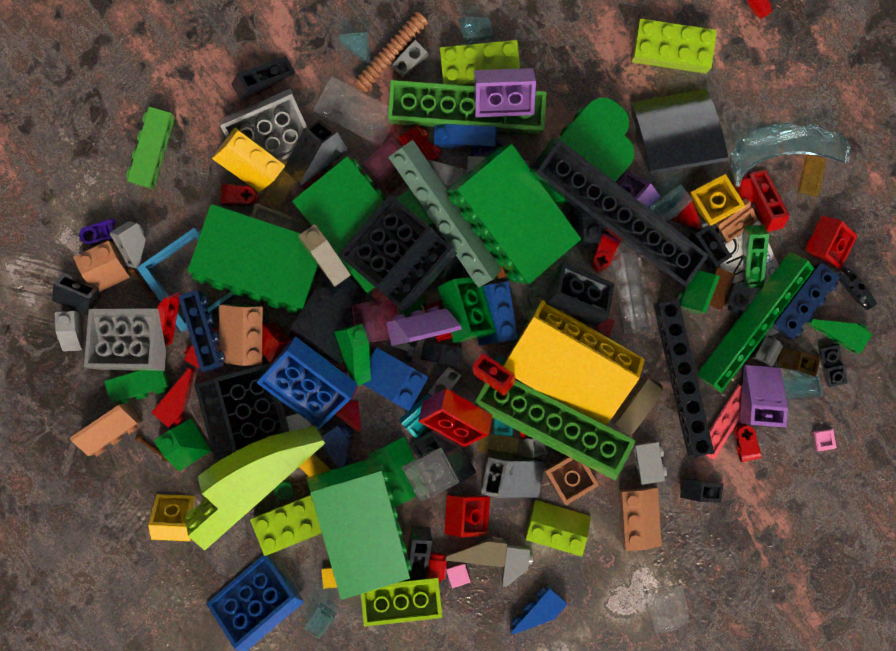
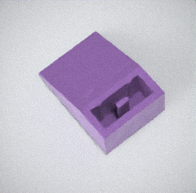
M744 365L739 423L786 427L788 406L781 368Z

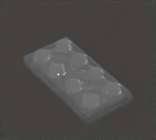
M332 76L313 109L317 114L379 147H382L394 125L388 124V106Z

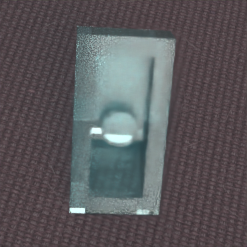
M462 17L459 19L465 43L494 37L490 18Z

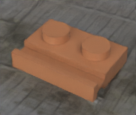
M746 198L743 200L745 208L716 222L719 233L727 244L744 232V226H752L758 221L750 205L751 202Z

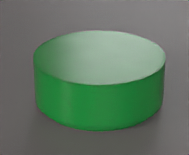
M282 481L274 489L275 496L282 501L290 499L294 494L293 484L289 481Z

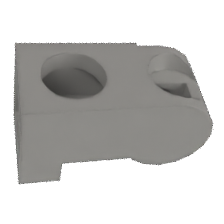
M414 40L393 63L392 68L402 78H405L429 54Z
M448 366L427 394L432 397L444 389L452 390L461 374Z

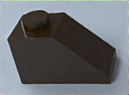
M782 348L777 357V367L817 376L820 358L805 352Z

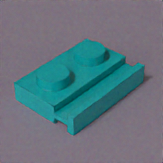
M428 394L399 419L401 424L416 439L429 429L426 425L418 422L422 403L430 398Z

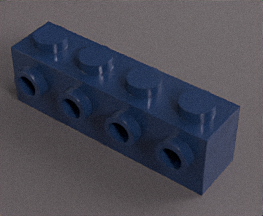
M823 263L814 265V272L772 326L787 339L797 338L803 332V325L812 320L815 315V309L824 304L827 299L825 297L829 291L832 292L838 285L836 281L840 276Z
M195 290L179 295V301L201 372L224 367L226 358L223 350L219 349L218 343L220 338L218 332L214 331L212 326L214 318L211 312L208 313L206 305H209L206 294Z

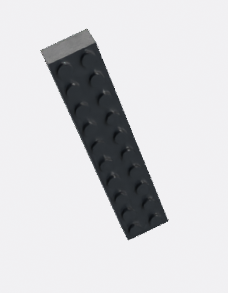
M552 138L529 170L540 181L678 285L687 287L709 256L560 139Z

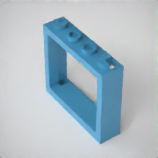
M191 229L137 267L160 302L169 295L151 269L195 238L198 241L202 230ZM229 292L207 308L208 313H213L219 308V304H226L236 295ZM178 309L176 325L180 331L186 332L188 327L185 318Z

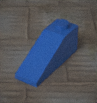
M457 124L435 125L433 144L444 149L496 147L497 127Z

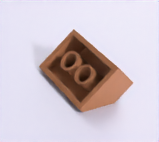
M258 303L219 304V349L223 350L226 361L224 363L241 366L262 365L263 307Z
M130 403L120 404L71 436L70 440L87 456L95 454L97 457L106 451L105 447L109 444L113 446L122 440L121 436L128 433L130 435L138 430L137 425L142 423Z
M658 487L619 489L622 548L625 551H636L662 546Z

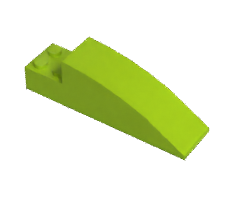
M314 425L269 436L228 455L198 476L201 493L205 497L195 509H190L184 517L188 537L205 551L325 444L319 429Z

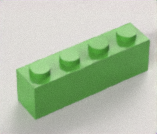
M152 107L145 111L143 115L144 125L137 136L139 142L137 148L132 153V166L128 168L126 174L128 182L152 190L155 189L175 121V116L172 113Z

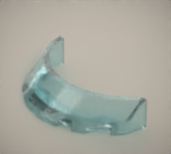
M780 123L756 129L750 132V136L738 140L736 147L730 153V165L735 187L740 186L743 176L752 167L778 156L808 154L831 158L841 163H848L850 142L842 133L836 130L832 133L821 129L818 125L809 123L808 126H797L795 123Z

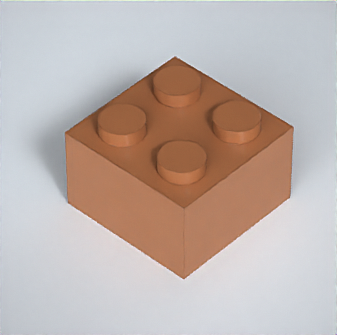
M568 456L544 469L565 505L599 486L588 466Z

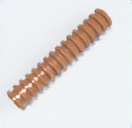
M415 12V16H411V20L406 22L407 25H403V29L398 31L399 34H395V38H391L390 43L386 44L387 47L382 48L383 51L378 53L379 56L374 57L375 60L370 62L371 65L366 66L367 69L362 71V75L359 74V78L354 79L355 84L362 91L367 92V88L372 87V83L376 82V78H380V74L384 73V69L387 70L388 65H392V61L396 60V56H400V52L404 51V47H408V43L412 42V38L415 39L416 34H420V30L424 29V25H428V20L421 13Z

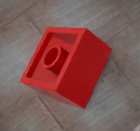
M822 215L815 226L811 239L807 242L805 250L814 258L841 270L858 235L842 220Z
M447 495L444 534L457 537L488 535L490 496Z

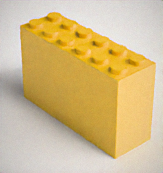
M541 300L511 349L503 366L514 373L516 379L524 385L607 426L639 380L645 359L563 311L546 305V302Z

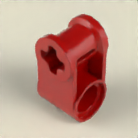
M231 184L221 185V205L253 206L258 202V193L251 187ZM252 194V197H248V200L245 198V195Z
M604 233L601 234V242L597 243L591 260V266L595 271L602 272L609 267L620 244L617 238ZM600 258H602L603 263H605L602 266L599 265L598 260Z
M746 424L737 425L734 429V436L740 462L760 459L761 450L755 430ZM744 430H747L748 433L745 434V437L741 436Z

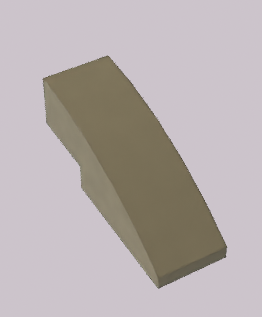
M647 378L613 424L631 437L652 409L663 389Z

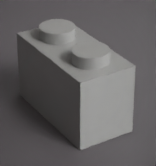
M657 441L634 444L633 450L639 483L643 485L665 481L664 476H667L665 464H662L661 457L664 456L662 445H659Z

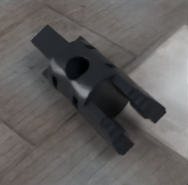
M845 264L842 267L843 272L838 271L836 273L840 276L839 282L865 310L872 309L877 304L876 300L848 264Z

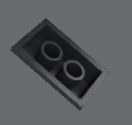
M563 261L549 286L546 305L598 326L610 315L615 283Z
M433 429L409 443L438 493L464 482L476 473L462 446Z

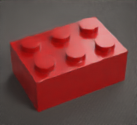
M444 389L423 401L418 422L466 447L489 435L492 415L483 408L472 404L469 400L458 396L452 390Z

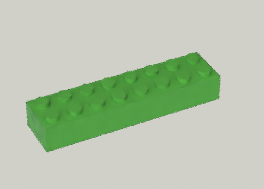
M391 80L388 124L426 127L445 124L497 127V132L541 135L545 125L546 92L535 91L534 115L475 117L474 86Z
M515 380L514 385L504 396L499 391H496V389H493V386L490 387L489 384L485 383L475 401L477 407L483 408L493 418L615 481L635 444V440Z

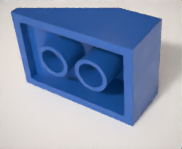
M376 347L370 357L371 380L363 385L410 411L429 377Z

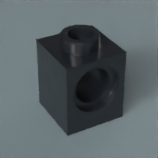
M736 282L732 283L724 306L728 307V311L736 314L746 311L754 289ZM735 294L741 296L740 304L734 302Z

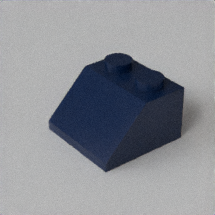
M343 423L322 436L325 442L323 447L338 468L349 465L353 437L351 436L353 432L347 424L344 426Z

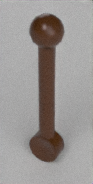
M129 267L128 272L133 274L148 293V298L150 300L156 299L157 296L154 292L150 291L138 276L136 269Z
M136 435L135 440L137 442L143 443L160 455L164 462L167 461L161 451L145 441L142 435Z

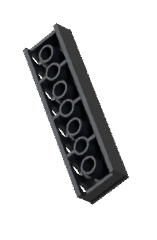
M679 298L659 303V306H654L653 308L687 456L694 455V457L715 454Z

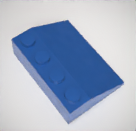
M296 336L281 351L257 381L260 386L318 429L352 398L358 386V383Z
M263 554L206 604L233 648L238 651H248L304 603V600L268 555L264 556Z

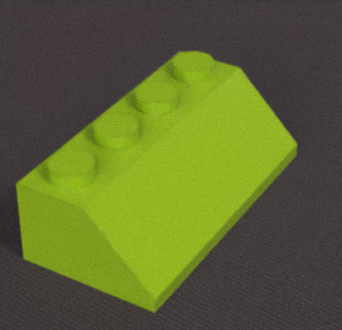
M438 578L397 582L361 594L364 627L443 618Z

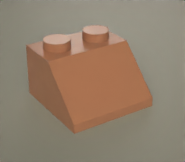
M107 241L73 257L85 281L99 287L98 293L131 278L114 242Z

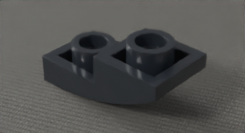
M835 343L818 347L827 386L833 387L847 384L846 368L842 363L840 345Z

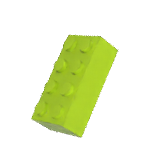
M640 19L636 25L631 62L707 74L712 68L717 30Z
M517 40L440 47L443 84L474 86V70L520 69Z
M311 494L250 519L264 556L322 533Z

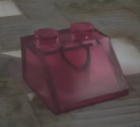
M393 137L363 162L366 169L389 194L393 193L405 182L389 159L390 155L401 148Z
M385 300L352 305L354 325L363 324L369 343L390 340L386 322L393 321V317L399 315L398 308L392 301Z

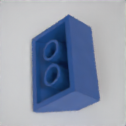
M509 281L483 286L496 333L478 339L479 346L518 340Z

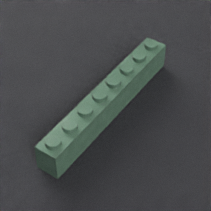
M413 140L390 155L389 159L446 242L457 252L456 256L478 288L493 280L502 269L496 263L491 253L484 247L480 237L472 231L469 221L462 218L460 215L461 210L458 206L450 202L448 199L449 194L446 192L447 189Z

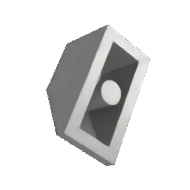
M129 221L109 234L126 266L137 268L140 264L146 239L143 235L142 227L137 223Z
M77 311L55 312V332L62 351L83 350L81 313Z
M507 545L502 587H507L528 570L529 564L532 565L533 553H530L529 547Z

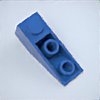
M549 585L546 588H541L536 594V600L533 603L529 602L524 607V613L520 618L517 616L510 623V632L514 635L554 620L568 605L566 600Z

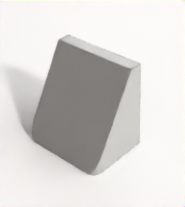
M532 437L521 439L524 457L534 458L548 454L545 444Z

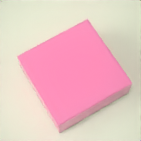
M833 429L812 432L816 451L837 448Z
M465 563L446 568L452 588L470 583Z

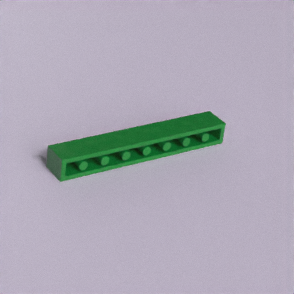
M789 252L764 287L759 290L757 296L747 306L746 311L735 322L729 333L724 336L723 341L712 352L707 362L700 368L697 376L704 383L720 393L723 392L815 269L807 259Z

